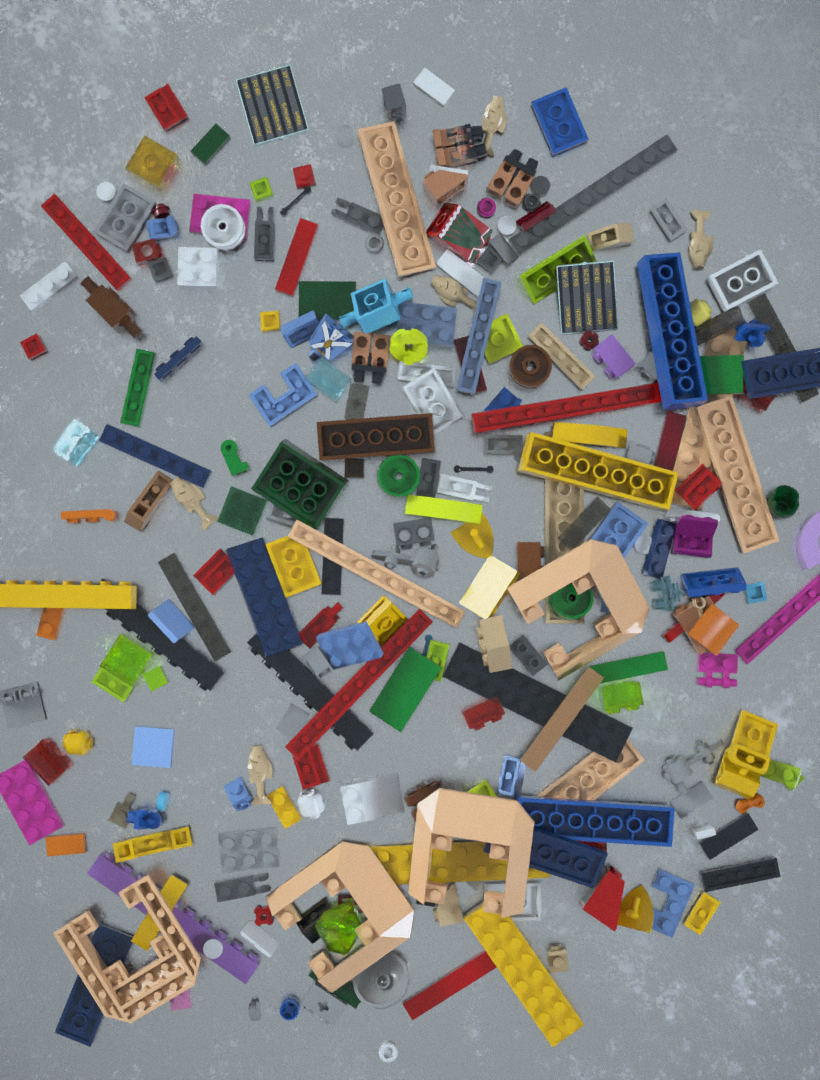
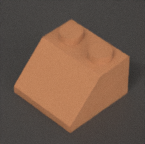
M444 170L431 171L424 177L423 190L434 205L438 207L467 186L468 176Z

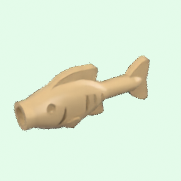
M493 96V100L488 104L483 114L482 129L486 131L483 144L485 143L487 155L492 157L494 152L490 145L493 134L496 131L503 133L507 123L504 98L499 96Z
M693 209L691 213L697 220L696 232L692 231L690 234L692 239L689 247L690 256L694 264L693 268L704 269L708 256L713 250V236H706L704 233V220L709 217L711 212Z
M435 275L431 284L446 304L455 307L457 302H463L472 308L473 314L475 313L477 302L466 296L467 288L462 287L460 283L452 278Z
M179 476L169 483L172 486L177 501L186 507L189 513L194 510L202 519V530L207 529L211 523L218 520L217 516L208 515L200 506V500L204 499L205 496L197 486L180 479Z
M263 746L251 747L247 767L250 774V783H256L257 796L253 799L251 805L271 804L270 799L264 795V781L266 778H273V768L263 751Z

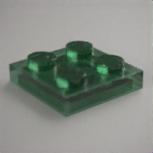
M231 486L217 522L254 536L267 500Z

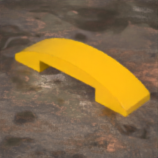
M553 422L552 438L570 443L626 449L628 429Z
M189 826L112 843L116 863L167 850L193 846Z
M172 874L160 892L171 911L188 885ZM149 912L131 942L146 951L151 946L149 942L155 939L160 931Z

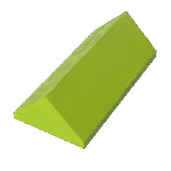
M583 235L519 275L518 281L533 304L558 290L557 265L597 262L587 237Z

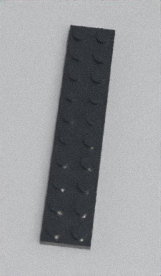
M459 642L443 675L444 678L543 727L567 696L513 668L490 673L488 666H484L483 654ZM585 704L562 736L609 760L617 762L633 728Z

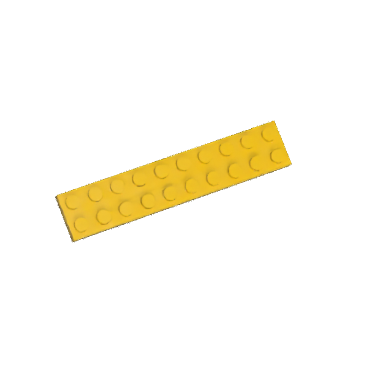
M452 842L451 851L433 848L429 881L446 883L506 880L508 861L489 858L490 854L483 852L486 842ZM413 844L370 846L396 885L409 884ZM529 867L528 879L550 878V874Z

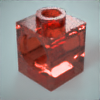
M154 239L132 244L138 266L160 259V255L163 254L160 243L157 244ZM146 248L153 249L150 256H144L143 252Z

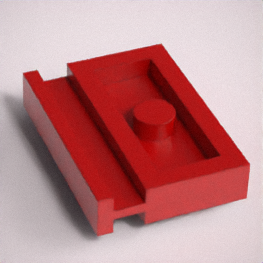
M168 83L144 97L164 131L180 123L181 120L188 118Z
M702 463L675 491L696 511L723 483Z
M220 548L193 576L214 595L234 575V571L228 555Z
M319 744L312 746L299 760L292 755L303 790L330 781Z

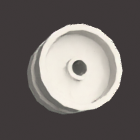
M219 204L212 206L205 212L201 220L203 236L210 245L217 249H233L242 242L245 236L246 227L243 218L235 208L229 205ZM223 224L226 225L224 230L219 229L223 227Z

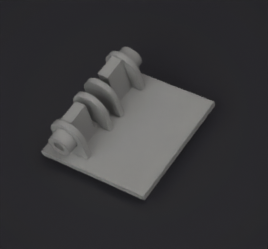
M37 682L0 691V704L3 705L8 728L46 719Z

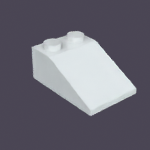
M398 774L342 784L340 786L347 825L405 812Z

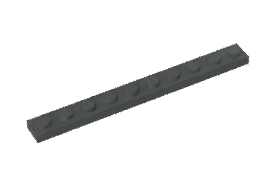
M666 134L556 207V212L527 231L522 230L511 237L509 242L520 256L677 152L678 149L668 134Z

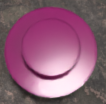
M483 198L477 204V211L483 217H490L496 211V204L491 198Z

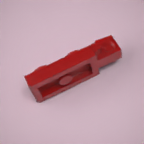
M337 602L332 608L329 606L325 609L323 608L299 632L301 641L309 649L318 642L316 637L319 634L327 632L340 618L337 613L343 606Z

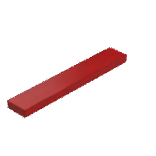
M55 193L41 205L46 213L117 291L132 279Z
M484 951L402 1004L413 1021L497 967L487 952Z

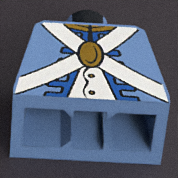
M325 314L310 337L309 345L313 349L308 353V356L315 362L321 356L331 361L353 344L354 336L329 315Z

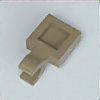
M128 793L123 804L119 802L116 804L108 821L126 829L129 824L127 822L128 812L133 810L130 807L136 796Z

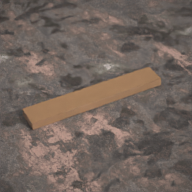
M589 666L522 756L520 759L522 763L533 771H537L604 677Z

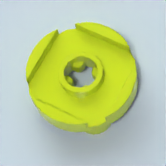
M405 328L399 329L391 337L389 351L397 360L404 362L406 365H413L426 356L428 340L417 329L411 328V331H405ZM405 344H407V345L412 344V347H411V348H408V347H406Z

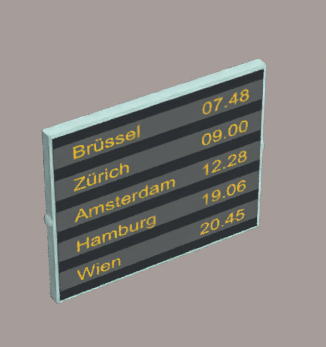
M291 65L236 79L254 146L309 131Z
M614 260L557 265L561 334L618 329Z

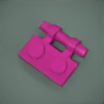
M713 653L699 654L698 672H705V678L698 677V685H705L708 688H712V686H722L723 688L737 687V679H730L729 676L730 673H737L738 654L719 653L717 656ZM712 672L723 673L722 679L712 678Z

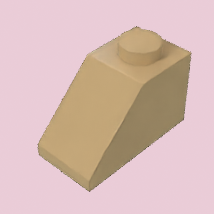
M615 223L588 233L590 247L593 252L621 247L635 242L631 223Z
M451 882L447 887L445 904H436L437 910L433 911L435 922H439L440 927L463 922L455 882Z

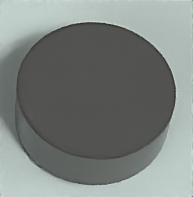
M537 176L533 179L531 190L534 194L544 196L549 192L550 182L546 177Z

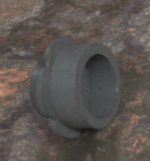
M526 194L522 201L523 207L529 212L534 211L541 206L540 197L537 194Z

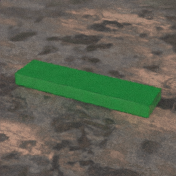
M136 349L120 420L122 424L140 427L156 356L155 352Z
M664 651L589 666L604 677L601 683L668 670Z

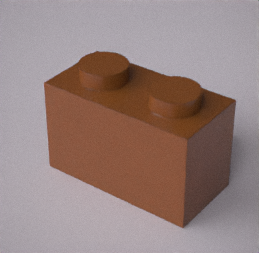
M517 542V571L521 573L517 581L544 567V565H541V558H544V546H541V542Z

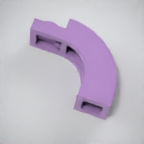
M820 511L806 520L798 535L797 552L804 569L820 564V548L818 544Z

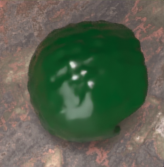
M787 485L776 487L768 500V507L772 514L780 519H787L794 515L799 508L798 491Z

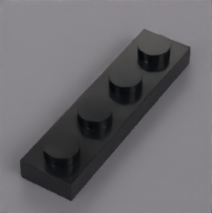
M325 518L324 535L343 544L344 519ZM323 556L321 594L341 595L342 566Z
M776 857L700 872L704 892L781 877Z

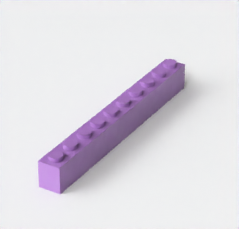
M102 852L87 872L89 876L119 897L121 896L118 892L144 877L140 874L135 875L132 873V869L128 865L116 863L115 856L108 852L106 854ZM142 901L134 906L147 915L148 910ZM178 901L172 912L195 949L205 956L203 952L205 942L211 938L219 939L223 944V952L218 958L210 960L246 984L260 964L259 957L251 951L247 953L242 949L243 946L235 940L232 942L227 939V935L219 929L217 931L210 927L211 924L203 918L201 920L194 916V911L188 907L184 909L178 905L180 903Z

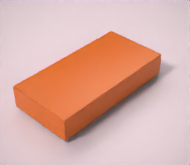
M85 833L45 837L47 856L86 853Z

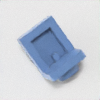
M173 215L146 221L150 241L172 238L177 234L178 224L174 220Z
M241 777L224 786L232 806L237 811L250 807L253 798L250 796Z

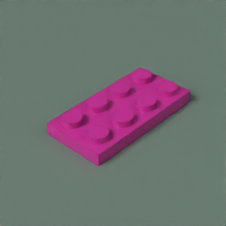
M28 759L0 774V793L29 846L64 826Z

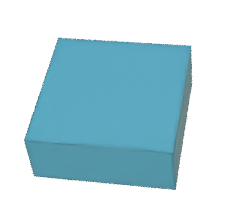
M764 581L746 585L745 595L747 604L767 600Z

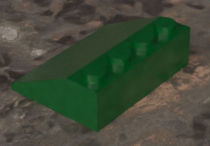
M284 439L278 445L251 489L295 519L316 530L339 498L349 480L287 439Z

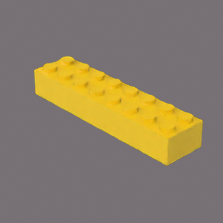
M534 432L528 433L526 436L518 472L660 511L670 510L678 472Z
M484 901L463 915L465 922L552 1047L556 1046L584 1026L582 1019L510 916L501 918V914L484 912Z

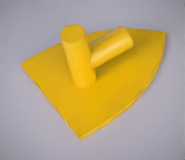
M483 512L480 524L466 522L450 532L460 547L468 553L486 559L492 555L494 546L493 532Z
M643 885L633 889L622 900L617 925L651 933L654 917L653 904Z

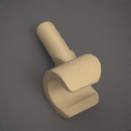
M700 598L701 606H697L696 600L692 602L693 607L698 610L700 617L703 615V608L706 605L704 598Z

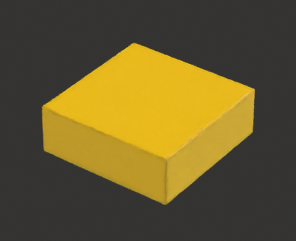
M279 310L260 312L262 332L281 330Z

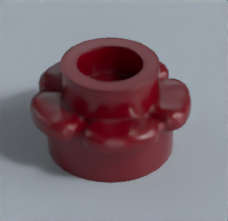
M160 203L155 205L151 212L154 214L155 219L166 218L170 215V207Z
M586 331L583 333L580 342L585 349L591 350L599 344V336L596 332Z

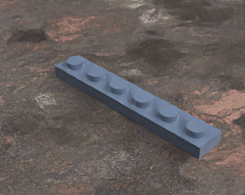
M487 278L482 280L456 388L457 391L475 395L502 282Z

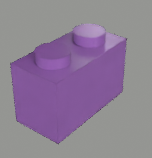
M613 334L592 350L594 352L593 357L599 364L603 363L606 367L605 372L611 379L614 377L617 380L636 364Z

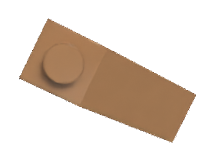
M157 471L127 511L124 522L141 532L170 489L171 485L169 483L173 479Z

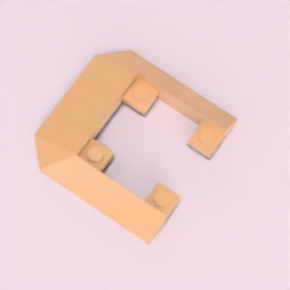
M590 539L507 588L527 624L545 615L538 603L539 601L572 583L578 595L593 586L599 592L609 611L608 615L593 623L599 636L566 654L560 643L543 652L558 681L642 632L650 607L618 546L615 544Z
M444 788L437 789L420 801L417 806L408 893L423 905L425 902L444 905L448 884L429 881L433 848L451 851L453 837L491 843L489 858L508 861L504 893L486 890L483 911L501 914V918L523 913L534 820L517 800Z
M344 841L265 897L272 916L275 915L285 931L302 919L291 902L319 882L323 884L331 897L347 888L368 918L367 921L354 929L365 946L336 966L325 951L308 962V965L318 978L317 981L331 993L409 939L414 916L413 907L371 847Z
M149 874L118 893L128 909L142 901L162 934L149 942L159 957L158 959L131 975L121 960L107 967L87 934L99 927L90 910L74 918L53 933L104 1016L128 1023L134 1022L196 984L201 960L200 955Z

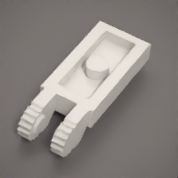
M440 474L436 493L489 503L490 498L475 495L476 488L491 491L492 486Z
M670 509L665 511L664 516L670 517L669 521L678 522L679 517L684 515L700 518L711 517L718 520V523L720 521L718 513Z

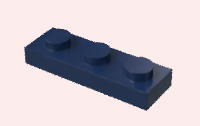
M197 336L189 338L184 343L185 347L183 349L173 352L170 355L171 359L166 364L163 362L155 369L156 373L154 375L160 382L167 378L203 345Z
M657 519L643 571L644 575L658 579L663 578L676 523Z

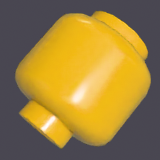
M70 730L68 734L64 735L63 748L66 749L68 754L84 756L88 750L92 749L93 739L90 738L87 731Z

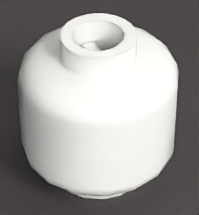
M307 789L300 793L297 803L302 816L310 817V819L320 817V813L325 809L320 792L314 789Z

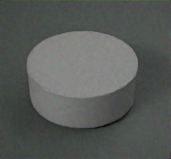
M370 234L365 239V247L370 253H379L384 247V240L379 234Z
M258 1001L249 1003V1016L252 1021H259L261 1018Z

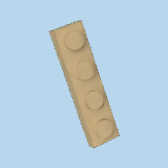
M542 322L528 335L537 346L542 347L548 352L551 361L581 391L596 377Z

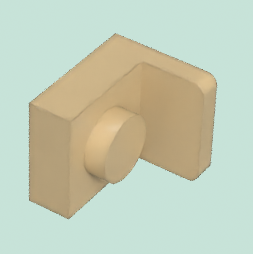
M561 944L550 946L551 949H546L550 974L569 971L566 946L562 947Z

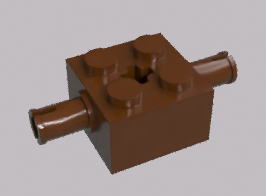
M89 276L83 279L80 285L91 294L85 301L115 331L119 333L124 328L136 339L143 330L132 320L134 316L131 314L133 311L123 299L119 302L117 299L120 296L110 286L107 288L102 284L98 286Z

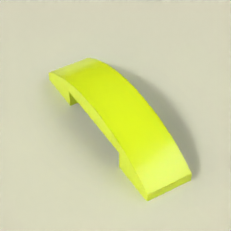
M407 495L405 514L480 524L483 505Z

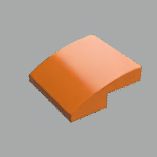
M711 603L688 635L717 656L739 627V624Z

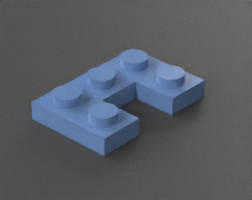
M296 363L280 373L290 390L274 400L265 385L249 394V397L270 427L317 396V393Z
M658 869L651 886L669 895L662 911L653 908L652 929L673 938L695 884L662 869Z

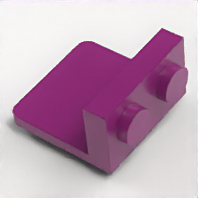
M680 516L673 537V554L711 558L713 536L718 526V520L711 517Z

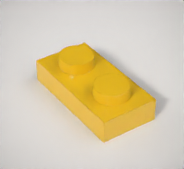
M284 786L266 795L270 799L271 805L285 829L302 820Z
M703 891L683 925L701 935L721 902Z

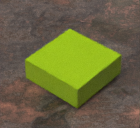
M267 176L249 183L256 202L274 196Z
M161 666L142 674L151 692L169 683Z

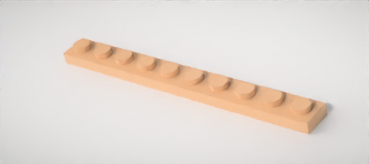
M296 520L287 536L455 628L458 627L466 612L299 520Z

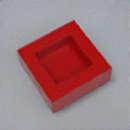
M311 164L292 168L297 188L315 184Z
M37 333L20 342L29 360L47 351Z

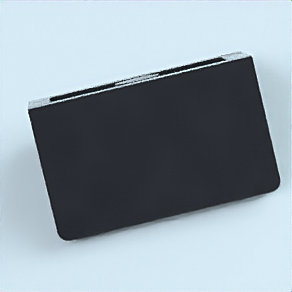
M324 898L302 914V919L296 924L301 933L313 944L342 923L343 920L335 912L329 900Z

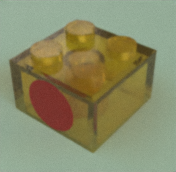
M144 135L125 169L132 176L161 192L179 163L180 158L178 154Z

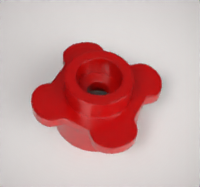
M269 906L256 907L254 909L256 914L255 924L257 926L273 924L274 919L272 918Z

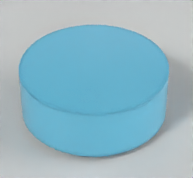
M161 791L159 793L156 803L157 810H166L169 801L168 792Z

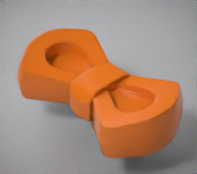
M756 794L751 799L739 800L736 804V809L739 813L745 814L749 808H762L765 800L762 795Z

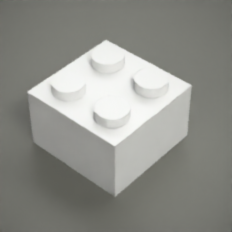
M178 247V287L180 289L218 290V249Z

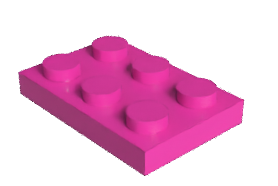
M193 194L190 233L202 234L201 220L205 212L212 206L224 204L235 208L243 218L246 227L244 238L247 239L251 200ZM223 224V227L219 229L224 230L226 225Z

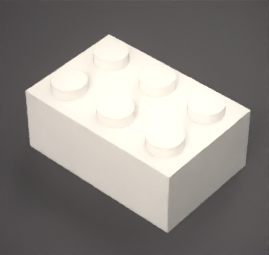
M761 249L721 269L706 279L723 313L768 291L778 284Z

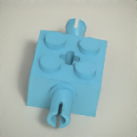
M386 278L352 292L351 297L354 311L339 316V320L343 328L358 322L365 334L401 319L398 306L400 303L414 298L410 287L394 293Z

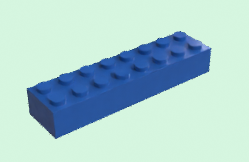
M681 253L644 255L637 262L663 410L701 406L708 401Z
M517 795V801L534 820L535 828L574 841L672 847L675 809L672 805Z

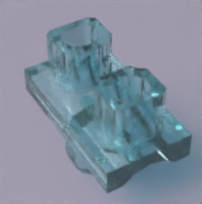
M664 576L661 579L652 581L653 591L662 590L663 598L654 599L655 609L675 610L674 601L680 602L679 594H684V590H679L678 583H672L671 585L670 576Z

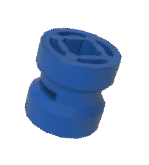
M293 997L283 1000L280 1006V1015L283 1019L293 1020L297 1017L300 1010L298 1000Z

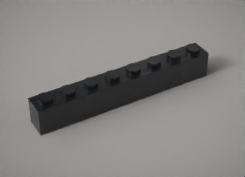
M106 578L101 579V581H109ZM137 602L136 609H105L107 610V616L113 620L117 618L121 621V626L128 632L134 631L137 634L136 638L144 644L148 642L152 645L151 650L159 656L161 654L168 658L166 661L173 667L179 666L183 670L181 673L189 679L193 677L197 680V685L204 691L207 689L209 691L213 690L226 673V671L183 638L173 643L148 617L150 612Z
M257 634L247 642L250 645L248 649L255 656L259 654L263 658L262 663L268 669L272 667L277 672L275 675L283 683L287 681L291 685L289 689L296 696L300 694L305 699L303 703L310 710L314 708L319 712L335 696L290 650L265 658ZM350 709L330 728L338 737L341 734L346 739L344 743L351 750L355 748L357 751L374 734Z

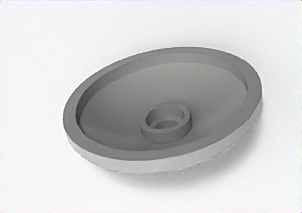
M390 951L353 978L354 991L359 1000L368 1007L374 1009L389 1008L397 1004L405 995L410 981L409 970L404 960ZM388 980L387 985L383 986V982Z

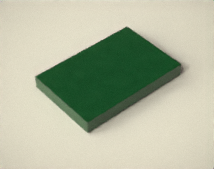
M299 281L298 317L314 310L319 320L325 314L334 320H339V316L354 311L351 293L356 291V281Z

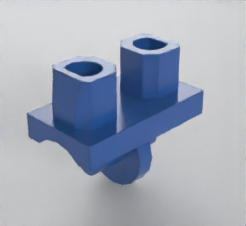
M739 319L734 325L737 331L734 338L736 341L750 342L753 347H760L766 339L764 333L771 328L768 324H760L758 320L753 319L747 323L745 319Z
M155 808L137 809V811L129 810L127 822L133 823L134 829L138 830L157 829L162 823V818Z

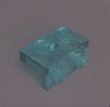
M74 419L52 449L65 460L77 466L95 443L98 435Z

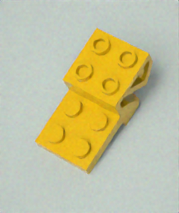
M742 710L731 745L724 751L714 785L745 798H753L761 785L760 775H765L771 759L769 755L778 724Z

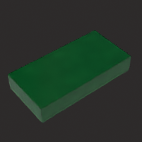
M215 123L190 152L206 165L228 141L230 135Z

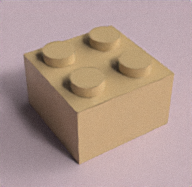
M502 615L480 619V628H477L480 650L483 654L484 666H488L490 673L512 669L510 646Z

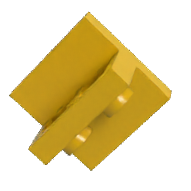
M383 595L357 623L367 621L378 644L383 646L409 619Z

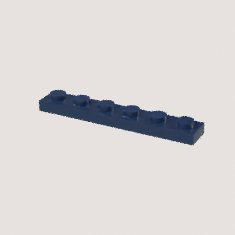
M106 424L99 439L104 444L175 476H179L202 488L205 487L212 472L207 468L109 424Z

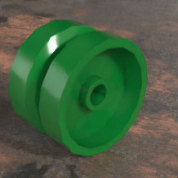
M400 454L389 456L381 462L377 469V483L381 490L390 496H407L419 484V467L408 456ZM397 472H400L401 479L395 478Z
M572 583L548 596V605L551 612L562 620H575L585 616L591 610L594 602L592 588L578 595ZM569 595L570 597L573 596V601H569Z

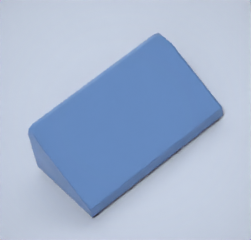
M313 310L282 325L280 329L288 345L292 348L310 339L320 321Z
M505 755L497 793L517 797V795L521 794L527 766L520 761L521 758Z

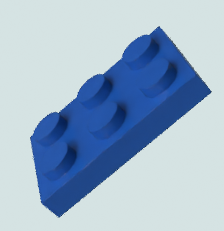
M567 87L531 101V105L553 155L589 140Z
M739 567L681 574L688 597L699 598L702 595L710 594L716 596L727 592L739 593L747 590L746 582Z

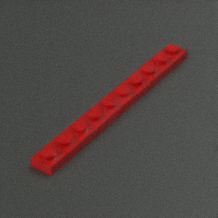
M656 382L471 413L474 433L662 402L659 383Z
M418 609L381 647L384 653L382 657L368 661L295 735L285 748L299 760L433 621Z

